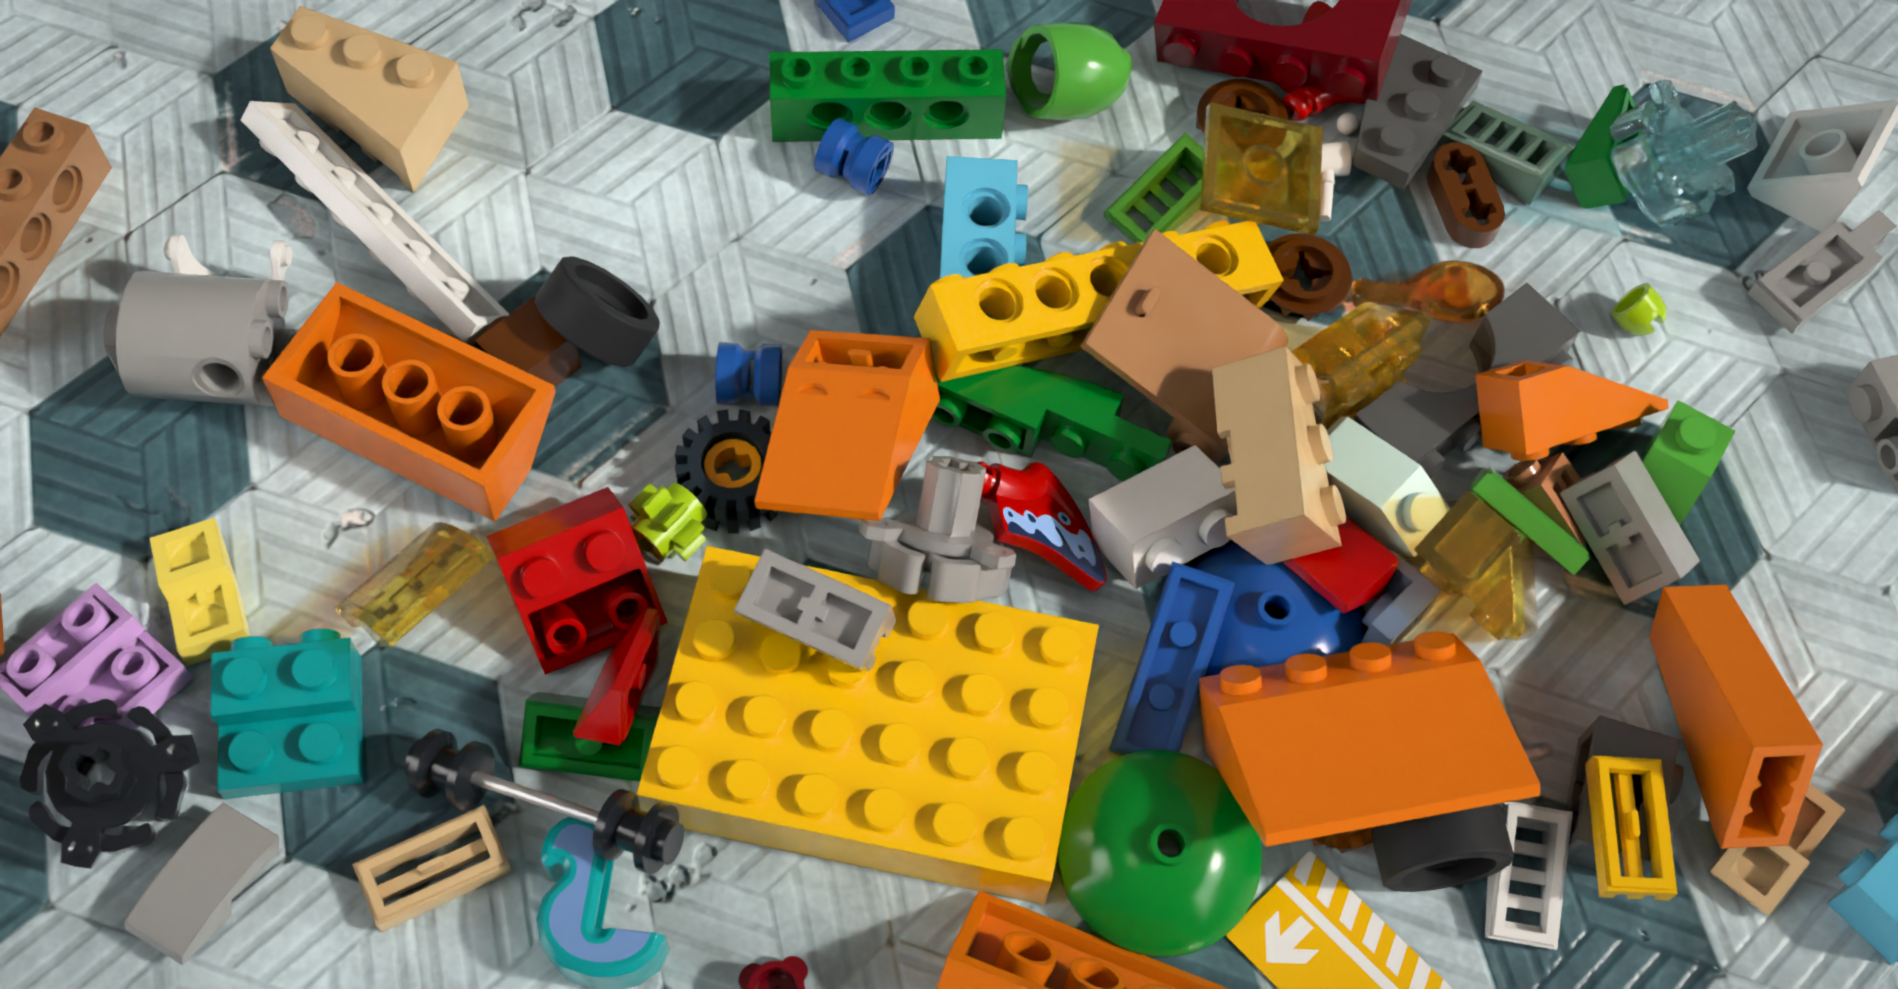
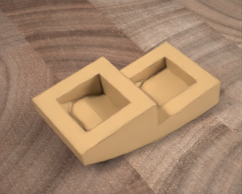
M1809 783L1787 846L1724 848L1708 872L1764 915L1769 916L1809 865L1808 857L1846 809Z

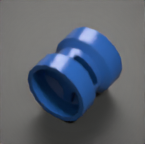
M837 118L828 127L818 146L814 163L815 171L833 179L842 176L849 180L851 188L870 196L880 186L889 169L893 157L894 144L875 134L866 137L859 133L856 125Z
M719 342L715 374L716 403L736 405L742 399H755L761 406H779L782 389V345L762 344L758 349L750 350L743 349L738 343ZM751 360H755L754 389H750Z

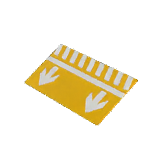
M1308 852L1242 917L1240 922L1226 934V937L1278 989H1453L1312 852Z

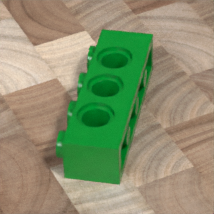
M1003 49L769 52L772 142L821 141L828 127L837 118L856 125L859 133L866 137L875 134L886 140L1002 139L1006 103Z

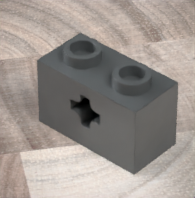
M1601 715L1578 738L1565 811L1573 812L1567 863L1596 872L1585 763L1592 756L1661 759L1668 811L1669 804H1673L1677 799L1683 782V766L1676 764L1680 739ZM1610 773L1621 876H1624L1613 773ZM1632 774L1635 806L1638 811L1640 825L1639 841L1643 875L1645 877L1651 872L1641 777L1638 774ZM1670 827L1671 844L1673 845L1674 830Z

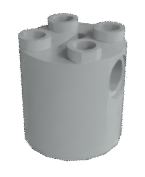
M155 271L135 272L126 283L119 307L110 308L104 324L105 349L122 380L125 390L133 397L275 407L262 377L296 334L294 329H285L284 317L287 313L289 301L287 283L282 280Z

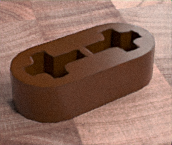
M1450 142L1442 145L1435 152L1426 178L1444 226L1450 237L1459 245L1467 248L1485 247L1495 239L1504 221V205L1479 151L1461 142ZM1447 166H1452L1453 170L1447 171L1445 169ZM1458 173H1465V177L1462 182L1459 178ZM1469 208L1473 217L1465 218ZM1477 220H1485L1484 225H1479Z

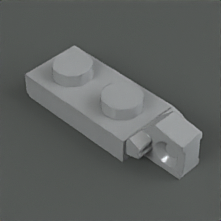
M1880 210L1853 230L1844 222L1839 223L1836 220L1758 279L1748 294L1792 334L1874 270L1883 258L1875 250L1885 242V237L1897 225Z

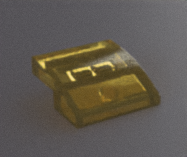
M434 522L334 608L351 627H362L380 647H392L496 556L485 544L467 532L447 523Z

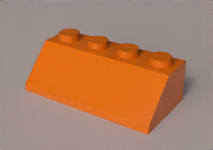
M338 282L334 284L262 377L280 417L495 522L530 473L556 393L553 384Z
M979 890L947 956L936 989L1229 988L1148 956L1128 951L1105 939Z

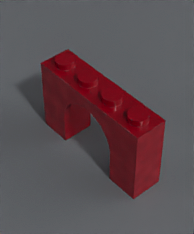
M1163 0L1154 20L1157 61L1173 64L1178 67H1191L1224 73L1234 77H1247L1280 83L1289 87L1307 85L1319 91L1335 93L1345 97H1358L1377 101L1412 0H1339L1323 16L1310 22L1290 26L1270 25L1250 18L1237 7L1239 0Z

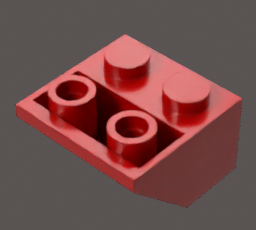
M609 487L486 536L506 587L545 675L617 645L648 608L658 610L660 626L668 623L624 507Z

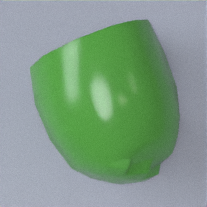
M1081 22L1031 25L1013 43L1006 62L1010 87L1025 112L1037 119L1054 121L1085 119L1108 109L1125 92L1133 67L1130 53L1120 47L1112 34L1100 27ZM1048 41L1052 48L1055 61V80L1052 94L1039 92L1031 74L1033 55L1040 44Z

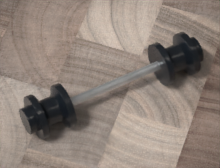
M442 729L431 730L423 738L417 740L411 746L406 756L405 773L408 776V785L410 790L416 795L431 798L445 789L446 799L451 807L468 811L483 799L489 789L595 825L592 840L593 850L597 857L613 861L620 857L624 851L633 853L635 868L646 874H655L664 864H671L678 856L683 844L684 826L679 823V813L673 805L659 802L648 812L640 810L639 799L634 792L618 789L608 797L599 812L493 776L495 756L493 749L489 745L472 741L461 750H458L455 736L451 732Z

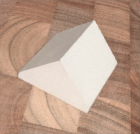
M1898 99L1790 112L1747 187L1751 197L1822 232L1838 220L1862 188L1898 120Z

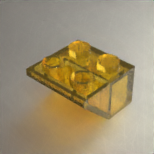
M1364 302L1291 351L1303 365L1308 363L1311 365L1317 378L1320 401L1312 403L1316 425L1323 424L1327 431L1340 417H1349L1354 420L1358 412L1397 382L1402 381L1407 384L1408 380L1404 376L1408 368L1423 352L1420 343L1431 320L1420 311Z
M1467 490L1414 548V551L1426 560L1419 570L1447 595L1450 596L1453 592L1458 596L1462 592L1477 605L1470 612V616L1496 639L1501 640L1503 637L1508 639L1510 636L1516 641L1528 639L1538 629L1533 540L1481 496Z

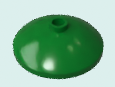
M1151 749L1127 753L1114 758L1096 769L1082 782L1065 808L1057 852V864L1062 886L1072 907L1083 922L1098 936L1128 951L1153 958H1170L1191 954L1212 945L1228 934L1240 922L1250 907L1258 888L1262 866V847L1259 835L1217 769L1187 754ZM1160 834H1171L1177 839L1180 849L1176 857H1167L1160 852L1157 845V839Z

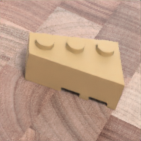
M303 6L298 7L270 47L287 93L335 131L342 130L361 146L362 152L374 162L379 160L399 176L401 183L413 193L469 106L457 61Z
M1285 346L1212 368L1217 433L1221 439L1226 438L1231 464L1220 467L1221 481L1225 489L1235 487L1237 515L1225 518L1226 536L1266 565L1342 546L1338 525L1346 522V514L1338 488L1335 485L1329 486L1325 463L1333 460V453L1323 424L1316 425L1312 403L1320 401V390L1311 365L1309 363L1303 365Z

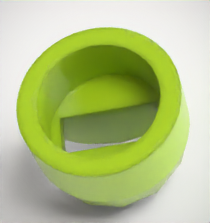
M1643 283L1627 292L1615 304L1611 311V316L1630 334L1644 336L1655 332L1650 324L1651 321L1654 320L1660 324L1664 323L1667 307L1656 290L1649 283Z

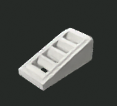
M1512 801L1499 803L1498 805L1502 809L1513 853L1542 858L1541 871L1514 867L1511 862L1503 870L1488 876L1485 938L1557 950L1573 812ZM1516 827L1542 831V844L1515 840ZM1510 880L1541 885L1540 899L1509 893ZM1507 907L1540 913L1539 926L1505 921Z

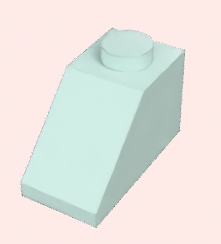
M1340 417L1327 430L1333 453V460L1325 463L1329 486L1335 485L1338 488L1344 504L1345 514L1349 519L1389 551L1393 550L1402 557H1415L1454 516V513L1420 464L1351 418Z

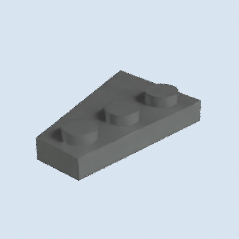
M1400 34L1378 100L1366 99L1352 165L1404 190L1478 87L1483 71Z

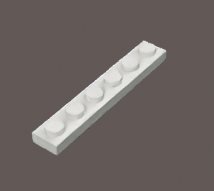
M249 102L241 121L260 139V146L271 155L278 157L295 174L296 182L307 191L314 193L332 211L333 219L341 226L351 230L369 248L370 256L378 263L388 267L406 285L408 294L416 301L425 304L444 323V328L450 336L466 344L474 345L476 344L475 339L483 334L486 327L498 317L509 315L485 289L295 103Z

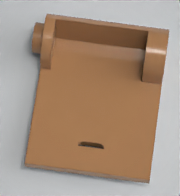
M1154 229L1148 234L1080 347L1174 417L1167 429V435L1172 440L1173 450L1176 454L1196 445L1210 460L1218 463L1222 461L1228 451L1226 438L1221 439L1217 433L1212 368L1285 347L1288 344V336L1275 320L1162 233Z

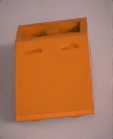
M810 330L787 370L755 497L756 509L843 517L854 520L880 521L940 401L930 338Z

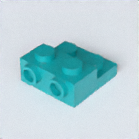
M311 629L300 634L299 643L273 646V642L267 638L247 636L233 640L230 645V651L212 653L211 718L218 725L217 791L224 799L364 783L362 658L350 637L341 638L339 632L331 629Z

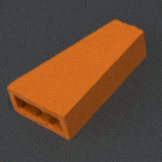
M1726 584L1663 587L1649 637L1715 838L1721 849L1787 846L1823 743Z

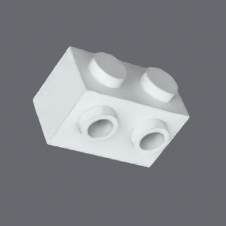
M1196 445L1089 499L1092 535L1099 551L1135 589L1160 576L1168 575L1172 561L1184 564L1212 548L1226 544L1230 538L1226 536L1225 518L1237 515L1235 487L1224 488L1221 481V469Z

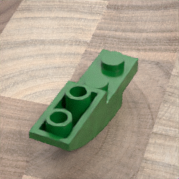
M1010 366L940 382L936 373L940 401L932 418L942 425L948 427L960 426L984 437L988 444L1000 451L1008 453L1015 451L1031 458L1042 439L1051 443L1058 452L1071 458L1083 457L1107 468L1114 477L1123 482L1167 460L1172 440L1120 418L1124 395L1105 387L1060 373L1020 366Z

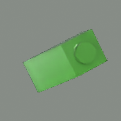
M1678 400L1650 438L1640 459L1680 526L1710 480L1736 431Z

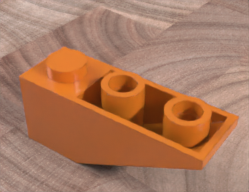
M1522 360L1475 375L1483 447L1510 452V458L1517 461L1545 458L1549 455V448L1560 444L1580 445L1593 442L1597 439L1596 432L1602 430H1621L1641 426L1643 424V417L1669 409L1667 399L1565 365Z

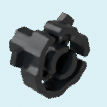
M101 699L75 707L65 714L47 704L36 710L23 724L35 743L28 750L25 764L19 777V784L22 789L32 795H42L45 771L46 792L54 808L73 823L71 827L62 826L56 821L48 806L40 801L32 804L28 811V817L32 823L36 824L52 840L61 843L60 863L92 869L102 852L120 854L151 844L155 839L156 832L149 823H144L125 835L112 836L106 835L104 832L105 829L125 825L143 813L156 795L159 776L165 775L167 790L166 796L155 812V817L165 822L173 821L178 817L187 788L186 775L183 772L200 763L193 736L173 735L170 729L155 717L149 709L142 706L132 708L127 717L133 723L149 730L153 734L156 744L152 747L138 732L120 724H91L98 720H119L122 718V710L109 699ZM109 757L107 766L116 773L113 781L109 785L103 782H96L87 791L91 781L88 776L96 764L101 765Z

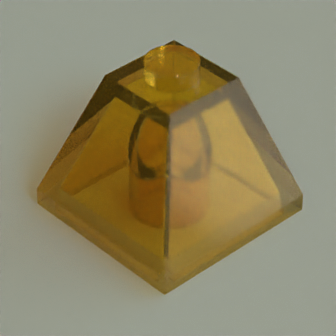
M1210 102L1206 108L1200 210L1315 235L1319 230L1323 128Z

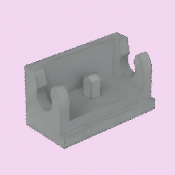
M1636 451L1617 459L1597 472L1590 473L1559 492L1624 605L1681 579L1700 562Z
M766 548L734 609L738 615L861 671L862 669L867 671L872 669L876 659L874 653L881 637L888 638L896 623V618L890 604Z

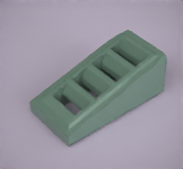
M1474 100L1453 120L1439 140L1443 145L1450 142H1461L1475 148L1483 157L1492 179L1529 206L1563 171L1574 149L1551 134ZM1473 123L1481 128L1474 137L1464 133ZM1491 136L1499 141L1495 146L1485 142ZM1510 148L1517 154L1514 156L1506 151Z

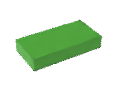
M1484 467L1469 483L1472 490L1571 574L1575 575L1590 559L1588 557L1589 552L1583 545L1492 468L1489 467L1487 469Z

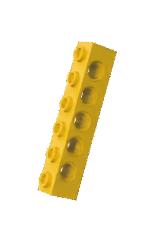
M1255 220L1229 224L1228 221H1217L1200 231L1180 235L1177 231L1162 233L1260 310L1284 281ZM1117 241L1107 244L1095 252L1075 256L1071 252H1062L1049 257L1041 263L1021 267L1016 263H1007L992 269L986 274L966 278L959 274H952L936 280L929 286L914 315V320L921 337L930 338L934 367L940 382L1084 350L1080 345L1144 242L1127 245L1123 241Z

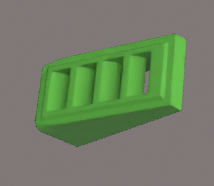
M1184 133L1104 211V217L1134 244L1144 242L1148 234L1154 229L1160 233L1174 231L1227 185L1228 169L1188 134ZM1181 168H1184L1198 180L1194 186H1191L1177 173ZM1168 181L1184 196L1177 201L1161 187L1164 182ZM1151 194L1169 211L1162 216L1144 199ZM1136 208L1154 225L1147 232L1144 231L1126 215L1131 209Z

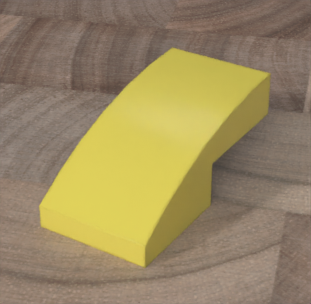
M215 517L149 538L158 586L168 601L177 651L186 667L211 659L212 653L230 651V645L233 640L251 636L229 555Z

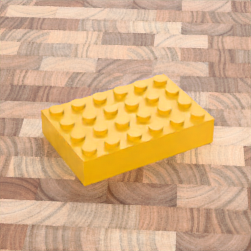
M707 546L636 795L639 799L640 810L648 812L655 804L664 802L677 808L679 823L684 826V830L1045 905L1054 874L1099 625L979 600L972 603L935 601L927 597V590L919 589L917 594H906L881 583L879 580L806 566L891 605L896 623L888 638L881 637L874 653L876 659L870 671L862 669L861 671L736 614L734 609L761 556Z

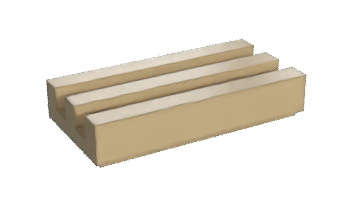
M485 805L352 864L375 924L381 932L513 872ZM476 831H480L481 839L444 856L431 859L418 865L417 868L377 886L375 877ZM490 854L491 858L385 906L384 902Z

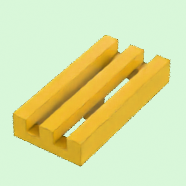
M1592 756L1585 763L1599 897L1614 898L1617 894H1625L1627 899H1642L1645 896H1655V900H1671L1678 893L1661 759ZM1610 773H1613L1624 876H1621ZM1632 774H1638L1641 777L1652 878H1644L1639 841L1640 825L1638 811L1635 806Z

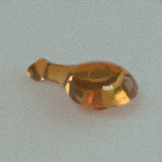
M1458 260L1432 264L1412 277L1400 282H1375L1368 278L1357 279L1353 281L1351 289L1353 293L1352 303L1357 309L1366 310L1376 305L1405 306L1420 311L1436 320L1449 323H1467L1481 319L1486 313L1501 303L1505 295L1503 281L1492 270L1479 264Z

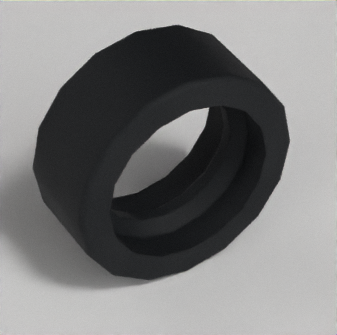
M562 257L535 298V304L539 313L554 330L588 355L607 364L619 367L633 365L659 330L660 320L640 294L606 269L578 257Z
M1498 804L1376 826L1372 829L1371 834L1382 884L1392 891H1430L1477 881L1503 870L1511 864L1514 857L1502 809Z

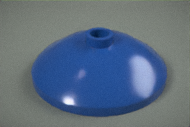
M1237 543L1210 553L1193 567L1194 569L1235 582L1204 677L1220 674L1223 669L1235 665H1249L1257 668L1285 663L1289 657L1298 654L1326 656L1349 652L1353 646L1361 644L1364 638V626L1359 607L1347 613H1342L1285 564L1278 562L1266 565ZM1276 606L1284 612L1285 618H1271L1264 608Z

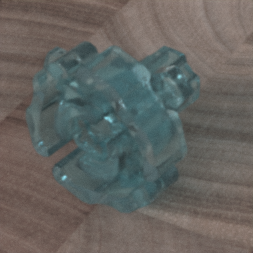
M1664 79L1649 85L1652 100L1618 115L1611 126V134L1616 142L1650 128V134H1641L1614 147L1611 150V155L1624 187L1634 196L1643 214L1662 228L1670 224L1678 226L1710 212L1716 193L1726 196L1735 192L1734 172L1725 162L1748 153L1758 146L1756 141L1757 127L1749 111L1740 107L1736 101H1732L1693 119L1689 112L1681 107L1678 93L1672 81Z

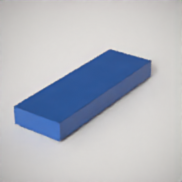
M1172 561L1109 748L1110 752L1119 755L1151 749L1180 752L1200 691L1199 678L1205 676L1235 582Z

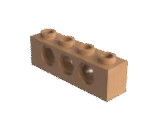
M35 107L0 156V338L112 169L88 124Z

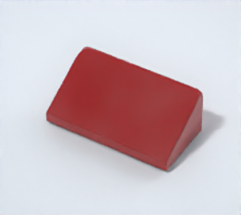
M1346 516V522L1338 525L1342 546L1282 561L1283 564L1342 613H1347L1382 596L1399 562L1396 555Z
M648 608L607 657L573 730L575 737L621 745L622 741H625L659 663L660 615H658V610Z

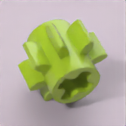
M649 483L628 504L634 512L630 516L634 521L631 524V528L638 546L645 554L657 562H663L668 556L673 559L676 555L683 561H687L707 540L701 534L705 529L701 522L707 517L704 506L689 490L678 483H672L667 489L661 486L658 490Z

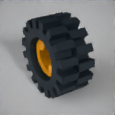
M727 409L717 411L718 423L712 425L707 415L697 420L699 433L688 428L682 435L684 447L677 445L675 452L676 465H674L677 483L689 490L704 506L707 512L705 520L708 529L717 532L720 522H726L728 534H739L738 522L747 521L750 531L761 528V515H764L770 522L778 516V511L756 509L755 497L772 433L770 431V420L760 415L756 423L752 424L750 411L739 409L738 420H729ZM730 459H733V462H737L739 467L751 468L744 478L736 481H731L728 473L717 474L718 467L721 468L723 462L729 463Z

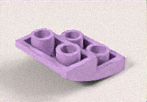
M97 583L91 586L0 663V688L29 716L44 704L65 714L75 707L101 699H109L122 710V718L119 720H98L91 724L117 723L134 731L139 725L133 723L127 717L132 708L142 706L154 714L194 679L193 675L177 658L153 638L133 615Z

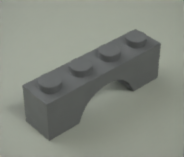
M1526 282L1485 314L1469 347L1475 357L1478 373L1522 360L1569 366L1573 358L1568 354V351L1579 335L1580 330ZM1399 381L1354 417L1355 422L1420 464L1430 479L1446 463L1447 460L1444 456L1456 446L1464 452L1482 437L1476 383L1459 391L1442 393L1425 391Z

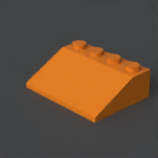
M1424 632L1417 635L1412 641L1389 645L1374 642L1361 643L1353 646L1349 652L1326 656L1298 654L1289 657L1285 663L1257 668L1249 665H1235L1223 669L1220 674L1199 678L1204 751L1219 771L1220 776L1266 847L1540 796V782L1481 660L1454 633Z

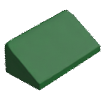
M536 692L526 699L519 756L520 767L640 782L661 707L640 705L625 741H622L621 745L580 739L573 735V730L588 698Z

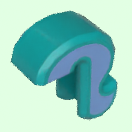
M572 817L564 818L549 830L540 854L550 880L556 882L543 896L536 918L541 946L549 961L569 981L593 989H628L639 986L661 970L670 951L666 936L653 932L617 928L603 929L615 860L608 861L597 857L594 853L592 840L595 825Z

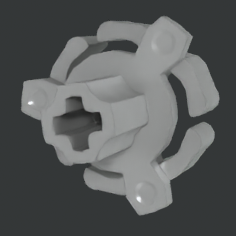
M932 456V460L927 461L918 512L902 514L897 520L881 518L880 521L861 519L859 531L866 539H871L867 566L877 573V580L899 592L917 594L919 593L920 585L923 583L924 572L931 573L927 597L940 602L972 603L983 598H998L1008 589L1011 569L1015 566L1017 554L1013 549L1004 547V542L997 541L992 531L976 523L986 473L985 467L974 461L957 459L952 456Z

